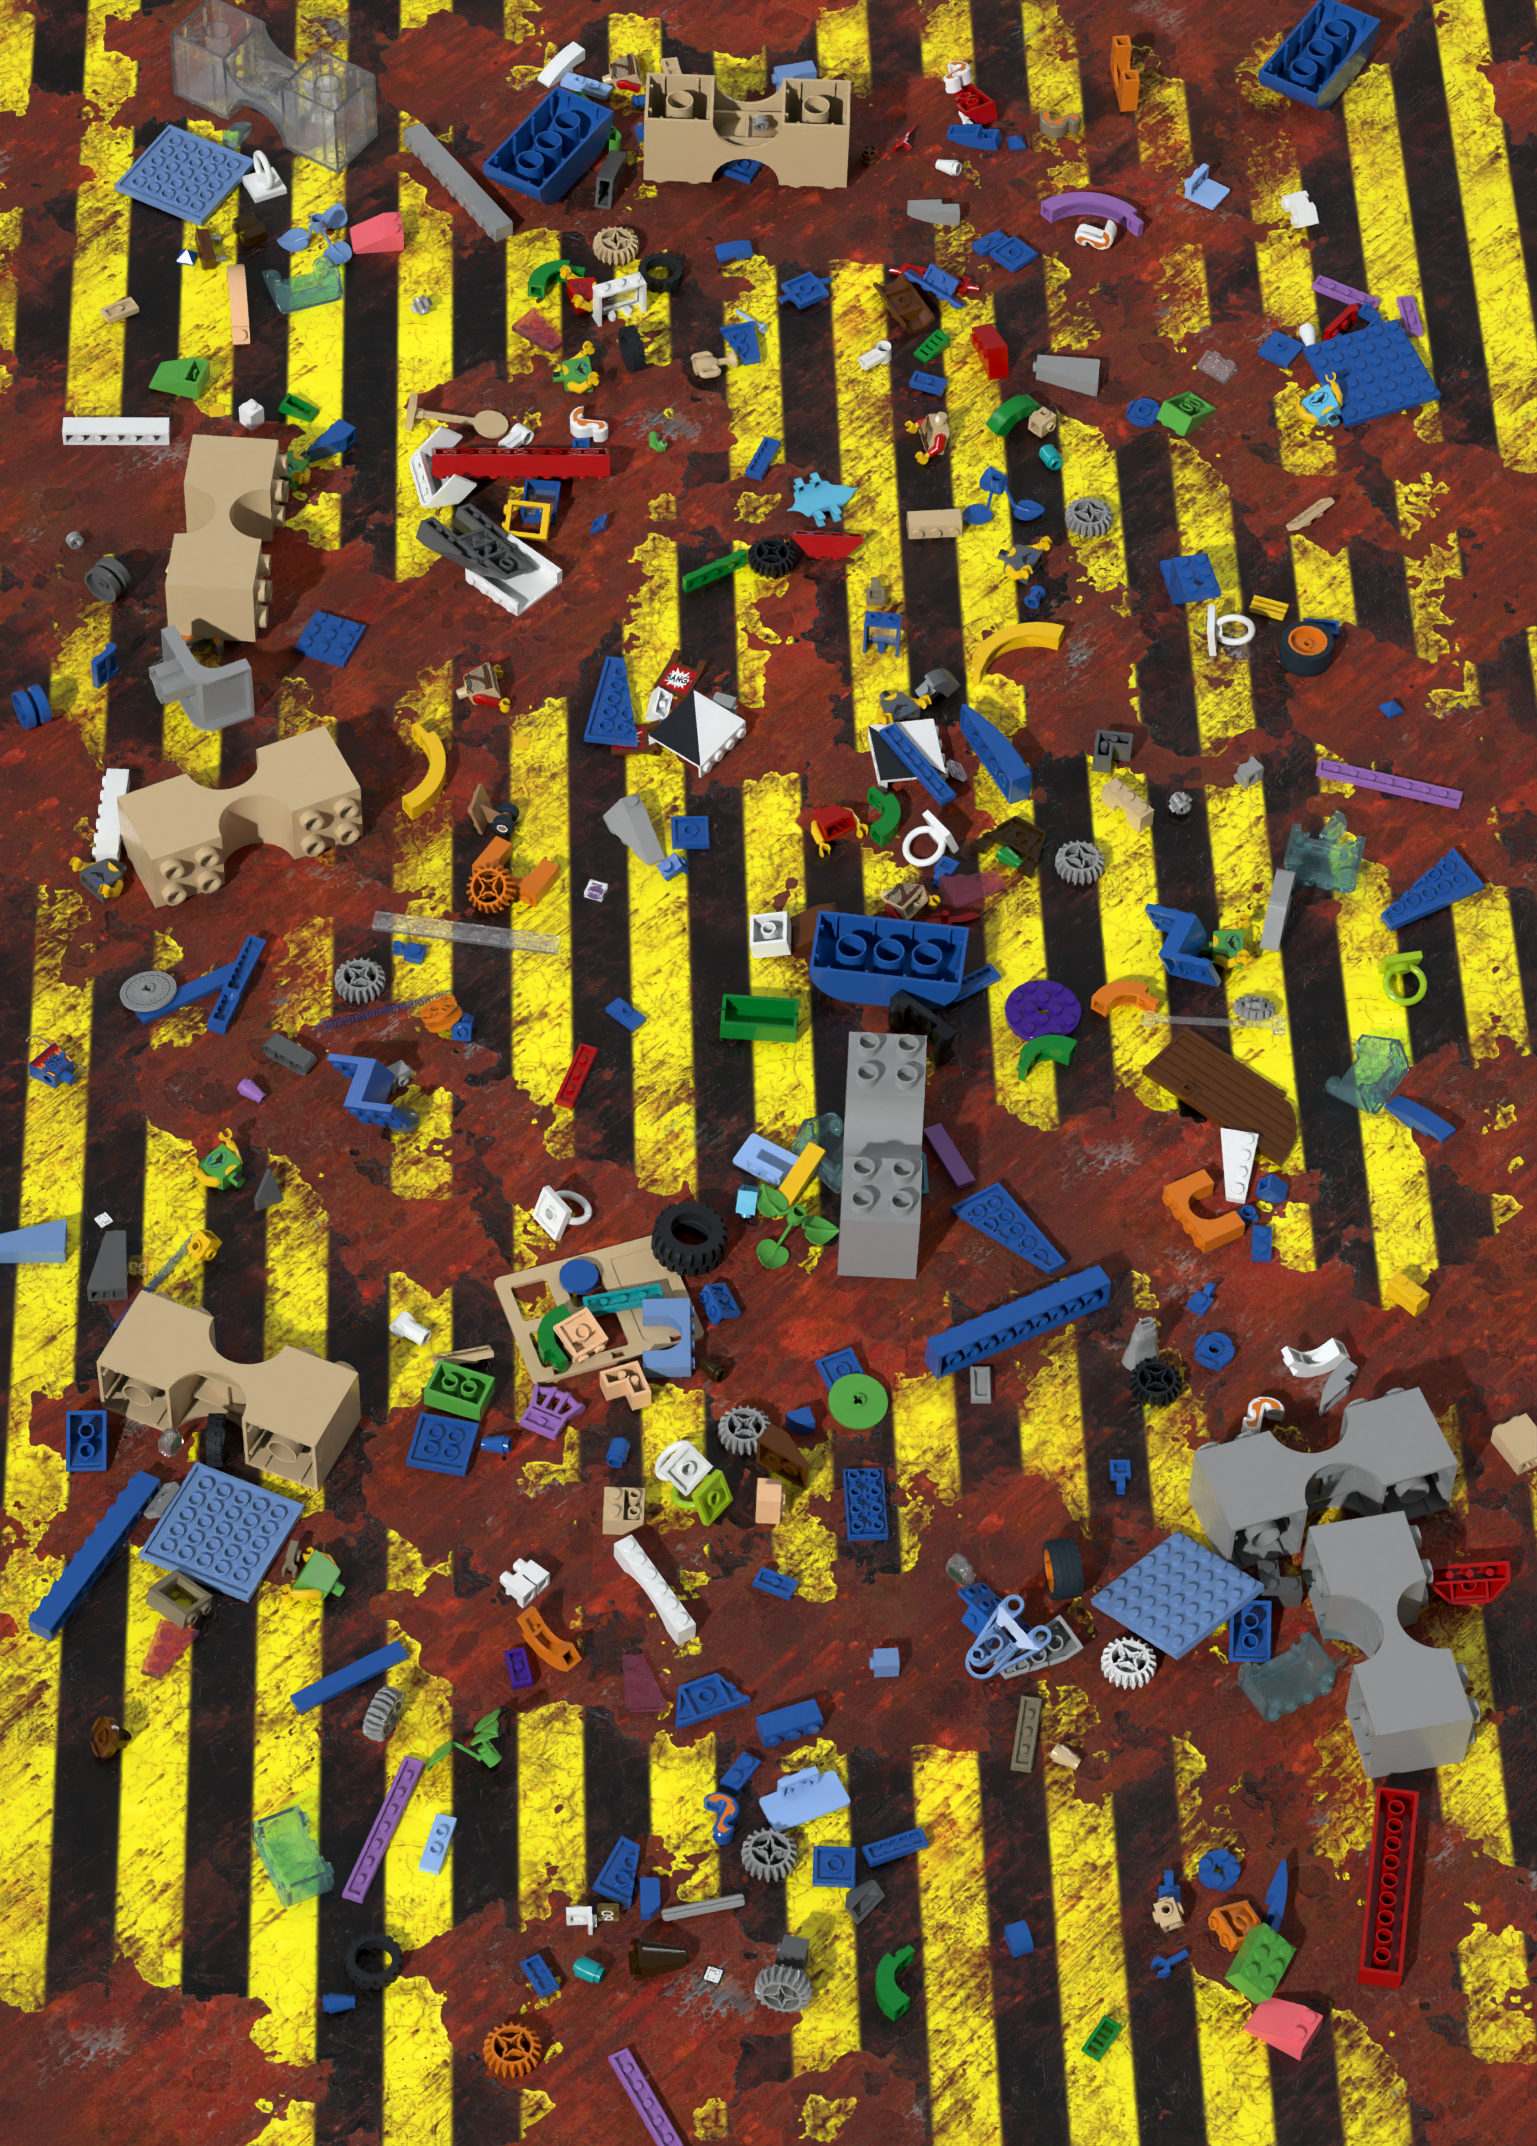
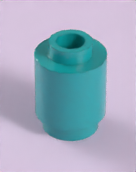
M1052 444L1041 447L1039 457L1045 465L1052 470L1059 469L1063 461L1062 456Z
M582 1956L581 1959L577 1958L573 1965L574 1975L592 1984H600L606 1972V1968L602 1967L601 1963Z

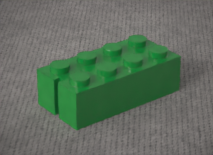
M723 994L720 1038L796 1043L799 999Z

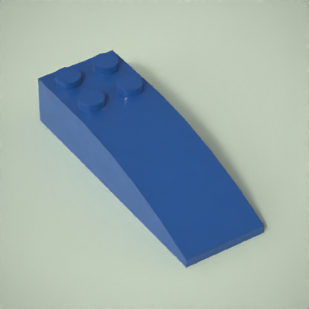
M965 703L962 704L959 729L1008 803L1011 805L1029 798L1033 774L1031 769L1025 765L1022 755L1017 753L1011 743L993 724Z

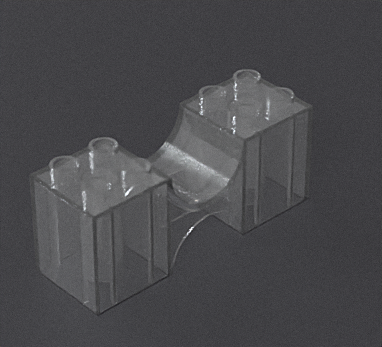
M205 0L170 33L174 94L190 101L192 104L198 105L227 120L231 119L243 106L252 107L265 115L273 123L281 136L284 148L337 174L378 135L375 74L321 48L305 63L294 61L275 46L267 33L264 21L221 0Z

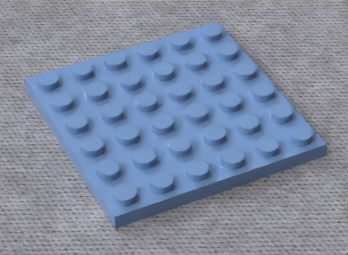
M169 124L114 187L115 191L202 226L242 181V177L252 170L254 162L250 157Z
M195 1462L140 1551L139 1559L171 1572L177 1570L188 1579L249 1603L305 1510V1506Z
M1176 1531L1091 1598V1603L1114 1620L1176 1660H1179L1265 1591L1264 1584L1186 1535Z

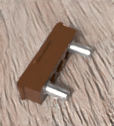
M196 228L195 243L202 269L204 271L206 269H215L216 262H226V256H215L212 241H221V236L210 235L209 229Z

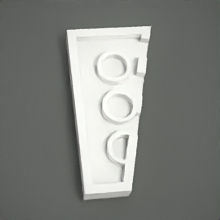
M1220 1128L1226 1201L1245 1204L1259 1134Z

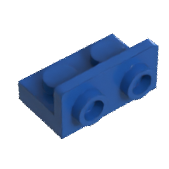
M726 1283L706 1284L698 1296L713 1326H717L723 1318H738L741 1314Z

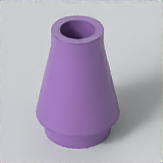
M244 1078L237 1087L240 1095L259 1104L267 1096L252 1079Z

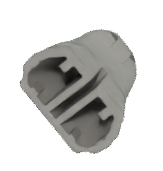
M1152 1317L1141 1319L1136 1324L1130 1343L1123 1354L1122 1364L1130 1371L1135 1369L1137 1364L1142 1365L1143 1360L1149 1363L1151 1358L1154 1362H1157L1159 1359L1158 1331Z

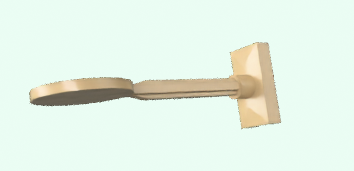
M413 393L410 394L405 419V430L412 431L415 418H428L473 425L480 435L487 438L502 437L506 434L509 426L507 419L502 414L492 410L479 412L475 418L417 408L418 394Z

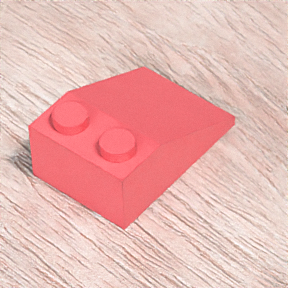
M401 212L382 213L350 228L353 254L404 250Z
M1271 1997L1270 2000L1259 2003L1245 2025L1244 2030L1300 2061L1320 2031L1323 2016L1306 2006Z

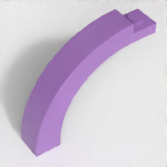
M1071 192L1056 195L1041 202V215L1050 223L1073 215H1097L1116 221L1136 237L1141 236L1143 233L1144 222L1137 217V209L1109 195L1094 192Z

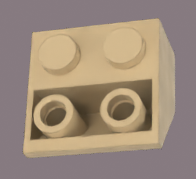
M604 1488L603 1534L624 1535L644 1524L645 1488Z

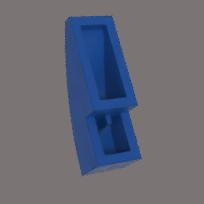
M982 124L950 125L946 134V138L951 141L984 150H998L1002 141L999 129H983Z

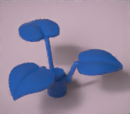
M989 466L979 482L982 490L990 491L987 506L984 507L980 504L968 506L963 512L962 520L972 525H982L989 522L993 517V513L988 510L993 493L997 495L1002 494L1003 491L1006 492L1013 508H1015L1014 516L1020 520H1032L1044 513L1045 508L1031 500H1021L1016 505L1008 490V477L995 470L992 466Z

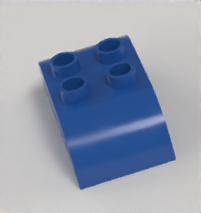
M1318 0L1259 70L1258 79L1260 85L1320 112L1326 111L1365 64L1375 44L1381 20L1335 0Z
M556 86L485 161L483 172L488 179L545 205L555 204L600 155L611 130L614 111Z
M818 910L809 966L810 977L822 992L841 1001L889 1007L891 997L902 989L928 1010L937 1009L951 1003L960 992L969 927Z

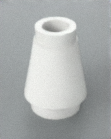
M938 159L935 167L954 177L961 173L962 164L958 160Z
M1311 323L1301 325L1299 335L1305 346L1316 344V328Z

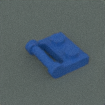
M108 643L106 649L91 661L93 686L97 689H100L119 672V667L116 664L115 653L117 652V646L115 643Z

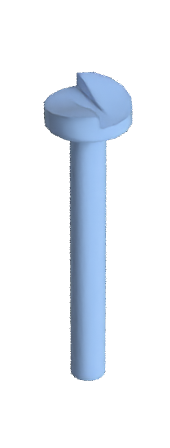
M736 310V313L747 321H753L754 325L759 328L760 333L765 334L767 332V324H760L740 310Z

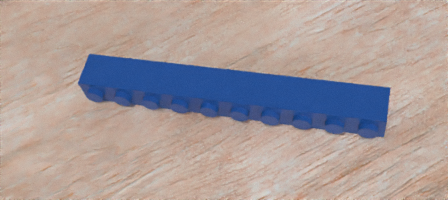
M141 1470L130 1478L126 1489L119 1493L115 1504L108 1508L106 1516L97 1523L93 1534L86 1538L82 1549L75 1553L71 1564L64 1568L62 1576L52 1584L51 1591L41 1599L37 1610L30 1614L28 1622L31 1632L49 1641L54 1639L143 1517V1513L161 1489L160 1479Z

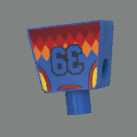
M55 1042L29 1063L30 1076L53 1088H57L63 1082L69 1086L76 1082L77 1076L73 1074L74 1064L72 1059Z

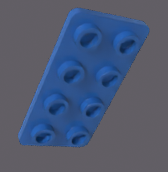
M981 1582L960 1588L957 1592L970 1605L961 1622L977 1637L999 1603L1003 1601L990 1590L988 1585ZM1020 1617L1015 1620L1026 1635L1032 1630V1627ZM1003 1626L1001 1629L1013 1643L1017 1642L1012 1634ZM992 1639L989 1642V1647L994 1646L997 1639Z

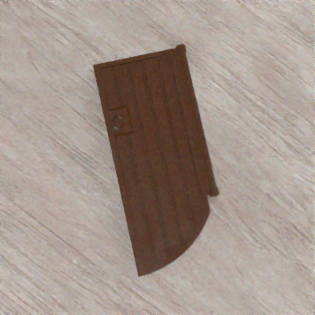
M1187 1025L1184 1026L1181 1033L1142 1069L1143 1075L1220 1127L1259 1134L1256 1151L1279 1167L1290 1156L1296 1138L1297 1124L1291 1103L1283 1099L1287 1092L1279 1089L1194 1032Z

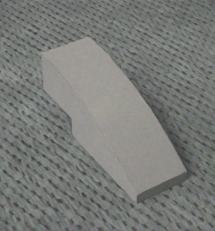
M941 199L908 200L907 202L908 216L934 224L959 225V204H942Z
M1345 1358L1335 1368L1326 1382L1318 1414L1321 1417L1349 1393L1350 1383L1356 1378L1358 1369L1349 1359Z

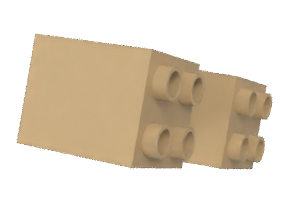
M647 73L644 115V180H654L659 183L685 181L692 184L711 182L714 172L721 165L732 160L751 159L769 166L777 175L779 185H789L794 188L802 186H819L826 189H834L836 187L847 188L851 80L783 78L778 91L769 98L761 101L745 102L724 94L717 86L715 75ZM760 115L767 116L769 127L762 131L755 130L753 119Z
M193 434L184 480L187 533L174 534L165 582L168 627L175 625L180 635L202 636L205 639L219 637L224 640L256 642L258 627L267 628L268 606H262V602H271L273 583L270 580L263 579V576H270L271 554H262V542L273 541L275 527H284L285 506L279 505V502L287 503L289 498V481L280 479V476H287L288 455L279 454L278 440Z
M325 726L256 749L257 770L247 782L235 788L224 790L209 789L195 783L185 773L117 797L121 845L155 908L164 905L174 906L189 896L201 892L212 893L216 891L221 885L225 884V861L234 851L243 846L254 843L273 844L286 850L295 860L303 856H317L326 848L338 844L348 845L356 841L358 837L363 836L361 787Z
M144 1290L140 1291L96 1362L102 1408L174 1435L182 1425L193 1419L208 1416L209 1413H224L226 1419L233 1421L243 1429L245 1464L317 1492L361 1419L359 1374L350 1364L343 1361H337L334 1364L321 1359L310 1348L301 1347L297 1350L287 1345L276 1356L261 1363L239 1364L229 1361L216 1351L214 1318L200 1306L188 1308L180 1305L164 1292H157L154 1295Z

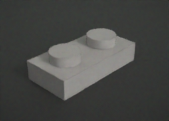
M176 1482L163 1484L143 1514L148 1519L162 1517L166 1507L172 1501L180 1486Z

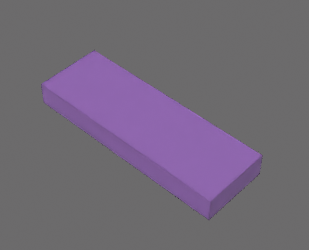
M1396 297L1403 329L1408 338L1423 337L1424 332L1414 297Z

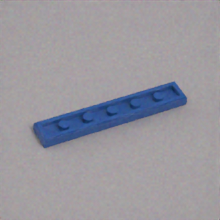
M896 723L879 731L880 736L940 806L956 799V793Z
M235 962L177 988L173 1000L164 1007L149 1012L134 1011L135 1014L145 1025L222 989Z
M397 1640L290 1696V1701L301 1715L407 1660L408 1654Z

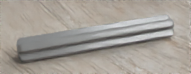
M740 1893L665 1908L661 1911L663 1921H670L745 1905V1899L743 1894Z

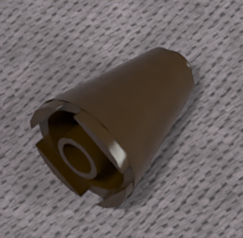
M632 1938L629 1945H633V1950L628 1951V1965L630 1975H635L633 1981H641L680 1970L689 1963V1952L685 1951L683 1946L642 1938Z

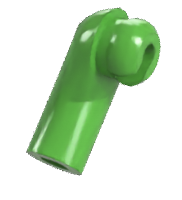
M652 431L649 433V446L658 452L665 451L667 443H663V440L658 441L657 432Z

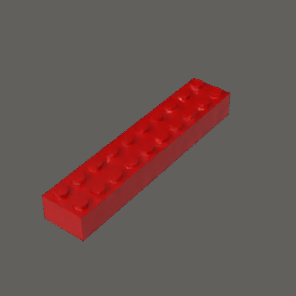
M432 448V476H436L437 479H445L446 476H453L454 474L463 478L464 476H471L472 479H481L482 476H489L490 479H499L500 476H507L508 479H517V476H524L525 479H534L535 476H542L543 479H552L553 476H560L561 479H570L571 476H578V479H588V476H595L596 479H605L606 476H610L609 448Z
M1377 1786L1357 1983L1400 1988L1419 1792L1380 1786Z

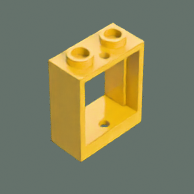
M508 499V504L504 505L506 521L502 522L501 529L508 535L512 534L518 539L548 542L552 506L547 503ZM513 506L543 509L540 534L510 531Z

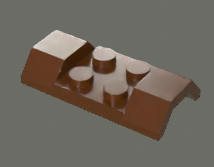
M901 273L894 282L883 286L877 282L873 283L874 288L881 296L880 299L893 318L909 334L912 335L927 330L935 320L934 315L904 273Z

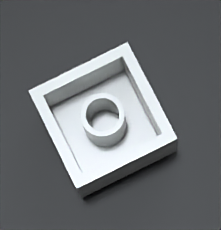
M787 911L750 915L749 946L754 959L791 955V921Z

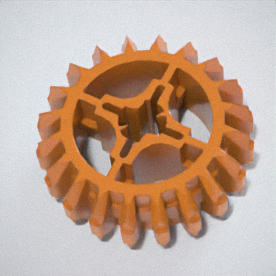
M485 863V868L481 865L478 866L479 872L473 870L475 876H469L468 878L472 881L466 884L467 887L471 888L466 891L467 894L471 895L468 898L469 901L473 902V906L478 907L479 911L485 910L486 913H490L492 910L493 913H497L498 908L503 911L504 904L509 906L508 900L514 899L511 896V893L516 892L512 888L516 885V882L511 881L514 876L509 874L510 870L504 869V866L501 864L498 866L497 863H492V865ZM490 874H498L496 877H493L491 880H488V879L485 878L486 876H488V875H490ZM480 884H482V889L479 892ZM492 896L498 898L493 902H484Z
M512 2021L509 2023V2026L502 2023L501 2029L495 2026L493 2033L489 2032L488 2039L484 2041L483 2054L485 2055V2062L489 2063L490 2070L495 2069L496 2075L503 2072L504 2078L508 2074H511L513 2079L515 2074L523 2077L524 2071L530 2074L531 2067L536 2068L537 2061L541 2059L542 2046L540 2045V2038L536 2037L535 2030L530 2031L528 2025L522 2028L521 2022L517 2026H514ZM523 2042H525L530 2049L529 2053H527L525 2049L522 2047ZM496 2047L503 2053L501 2058L495 2052Z

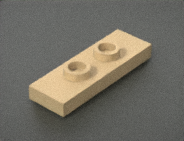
M1328 497L1318 500L1286 524L1288 531L1299 530L1310 525L1312 519L1322 516L1324 514L1323 511L1335 503L1333 498Z
M490 1345L434 1355L432 1356V1363L434 1367H436L439 1360L457 1366L467 1362L468 1364H475L479 1360L494 1357V1353Z

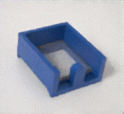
M525 479L522 501L551 504L550 524L556 525L561 495V482ZM521 507V522L541 524L543 509Z
M866 611L863 653H866L868 643L878 644V653L880 654L885 652L886 645L896 646L895 657H899L902 614Z

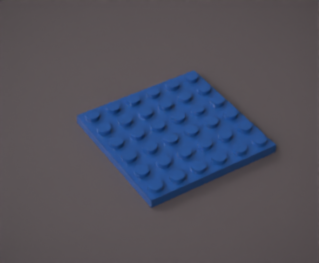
M1398 319L1303 347L1302 352L1322 387L1327 384L1331 385L1326 381V375L1329 380H1333L1332 372L1336 374L1335 382L1338 383L1343 394V406L1340 408L1341 414L1339 418L1345 428L1441 398V393Z

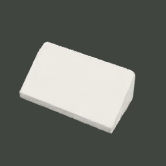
M659 686L652 691L645 719L662 722L669 714L673 694Z

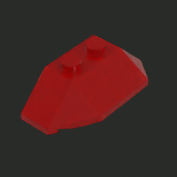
M793 530L792 538L814 559L831 557L832 560H841V558L848 556L864 541V534Z
M1510 1561L1431 1565L1433 1582L1429 1583V1586L1449 1605L1491 1603L1506 1585L1511 1582Z

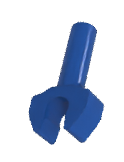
M1183 1949L1168 1959L1157 1956L1153 1959L1150 1969L1153 1970L1158 1966L1163 1967L1164 1969L1157 1972V1978H1167L1171 1973L1170 1967L1187 1958L1189 1954L1186 1949Z

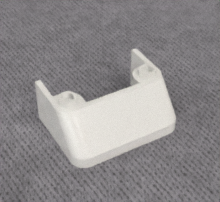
M439 426L413 453L409 461L420 504L428 509L459 504L477 486L475 482L456 474L450 479L449 476H446L445 479H437L436 476H432V448H453L463 438L461 434Z

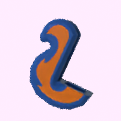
M710 1793L704 1798L703 1807L706 1810L719 1814L713 1827L714 1834L712 1838L715 1843L726 1845L734 1837V1826L739 1821V1804L735 1798L726 1793Z

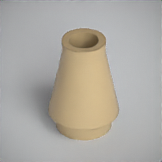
M1059 1743L1056 1744L1049 1756L1053 1759V1762L1073 1768L1074 1770L1077 1769L1082 1760L1064 1744L1061 1745Z

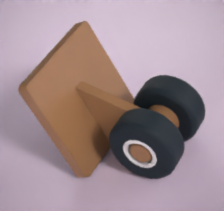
M483 784L477 785L473 793L472 802L468 806V813L471 815L479 835L484 834L488 823H492L493 830L498 834H512L515 828L514 822L517 821L520 813L519 809L511 803H502L498 806L497 811L493 810Z

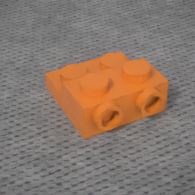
M1247 1900L1214 1908L1208 1918L1210 1929L1217 1932L1220 1937V1944L1223 1947H1227L1229 1952L1240 1949L1250 1928L1263 1924Z

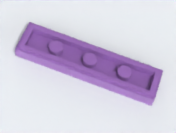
M1319 275L1312 285V290L1349 305L1356 304L1359 309L1366 302H1369L1372 305L1371 308L1376 311L1381 304V299L1322 275Z
M939 1123L923 1129L924 1136L957 1190L975 1184L974 1176L942 1124Z

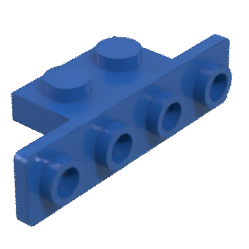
M931 263L923 277L911 269L904 272L909 281L919 283L928 292H934L937 298L943 301L947 300L953 308L962 309L966 307L967 304L953 296L961 280L935 264Z

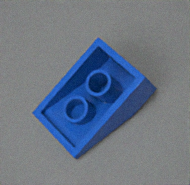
M107 1410L66 1411V1472L107 1471L110 1436V1413Z
M1252 1600L1229 1619V1662L1270 1663L1272 1601Z

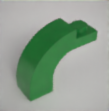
M570 260L547 262L536 268L531 274L528 281V296L545 299L546 292L551 285L567 282V278L562 279L560 276L561 272L559 270L563 265L570 267L571 272L584 278L585 268L571 266Z
M1027 394L1013 397L1003 403L991 415L986 425L996 435L1006 437L1019 420L1031 416L1034 411H1038L1041 408V405Z
M872 786L868 789L867 801L882 814V817L870 825V838L883 848L896 837L899 831L901 809L898 800L892 793L885 796L881 790Z
M1045 1035L1029 1041L1020 1050L1019 1063L1016 1069L1018 1071V1079L1025 1082L1033 1067L1041 1061L1053 1060L1069 1066L1076 1054L1077 1040L1061 1035Z
M564 1304L549 1311L542 1319L538 1328L539 1356L543 1363L550 1360L553 1368H557L561 1374L568 1370V1358L556 1344V1340L559 1337L553 1327L572 1316Z
M910 1945L904 1949H899L894 1957L887 1953L880 1961L876 1972L875 1995L882 2011L893 2022L901 2017L909 2009L910 1998L895 1983L897 1975L914 1961L915 1949Z

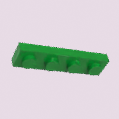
M741 549L683 576L682 589L688 593L746 566L747 553L744 549Z

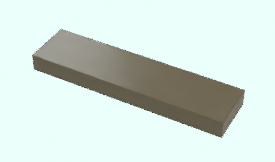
M1021 1695L1010 1770L1031 1773L1042 1698Z

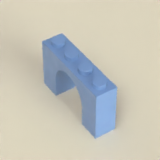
M812 60L774 67V74L771 75L772 83L776 85L777 92L783 78L817 79V70Z
M690 1298L642 1299L643 1326H669L676 1329L682 1336L680 1342L671 1349L643 1351V1374L645 1378L691 1377V1369H695V1357H691V1352H695V1340H691V1335H695L694 1323H691V1317H694V1305L690 1306Z

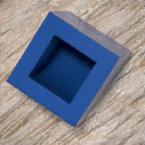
M1272 1173L1258 1180L1255 1195L1268 1202H1284L1288 1185Z
M809 1406L786 1413L785 1424L790 1431L798 1435H811L815 1433V1420Z
M1025 1920L1005 1926L1004 1939L1014 1958L1034 1950L1032 1937Z

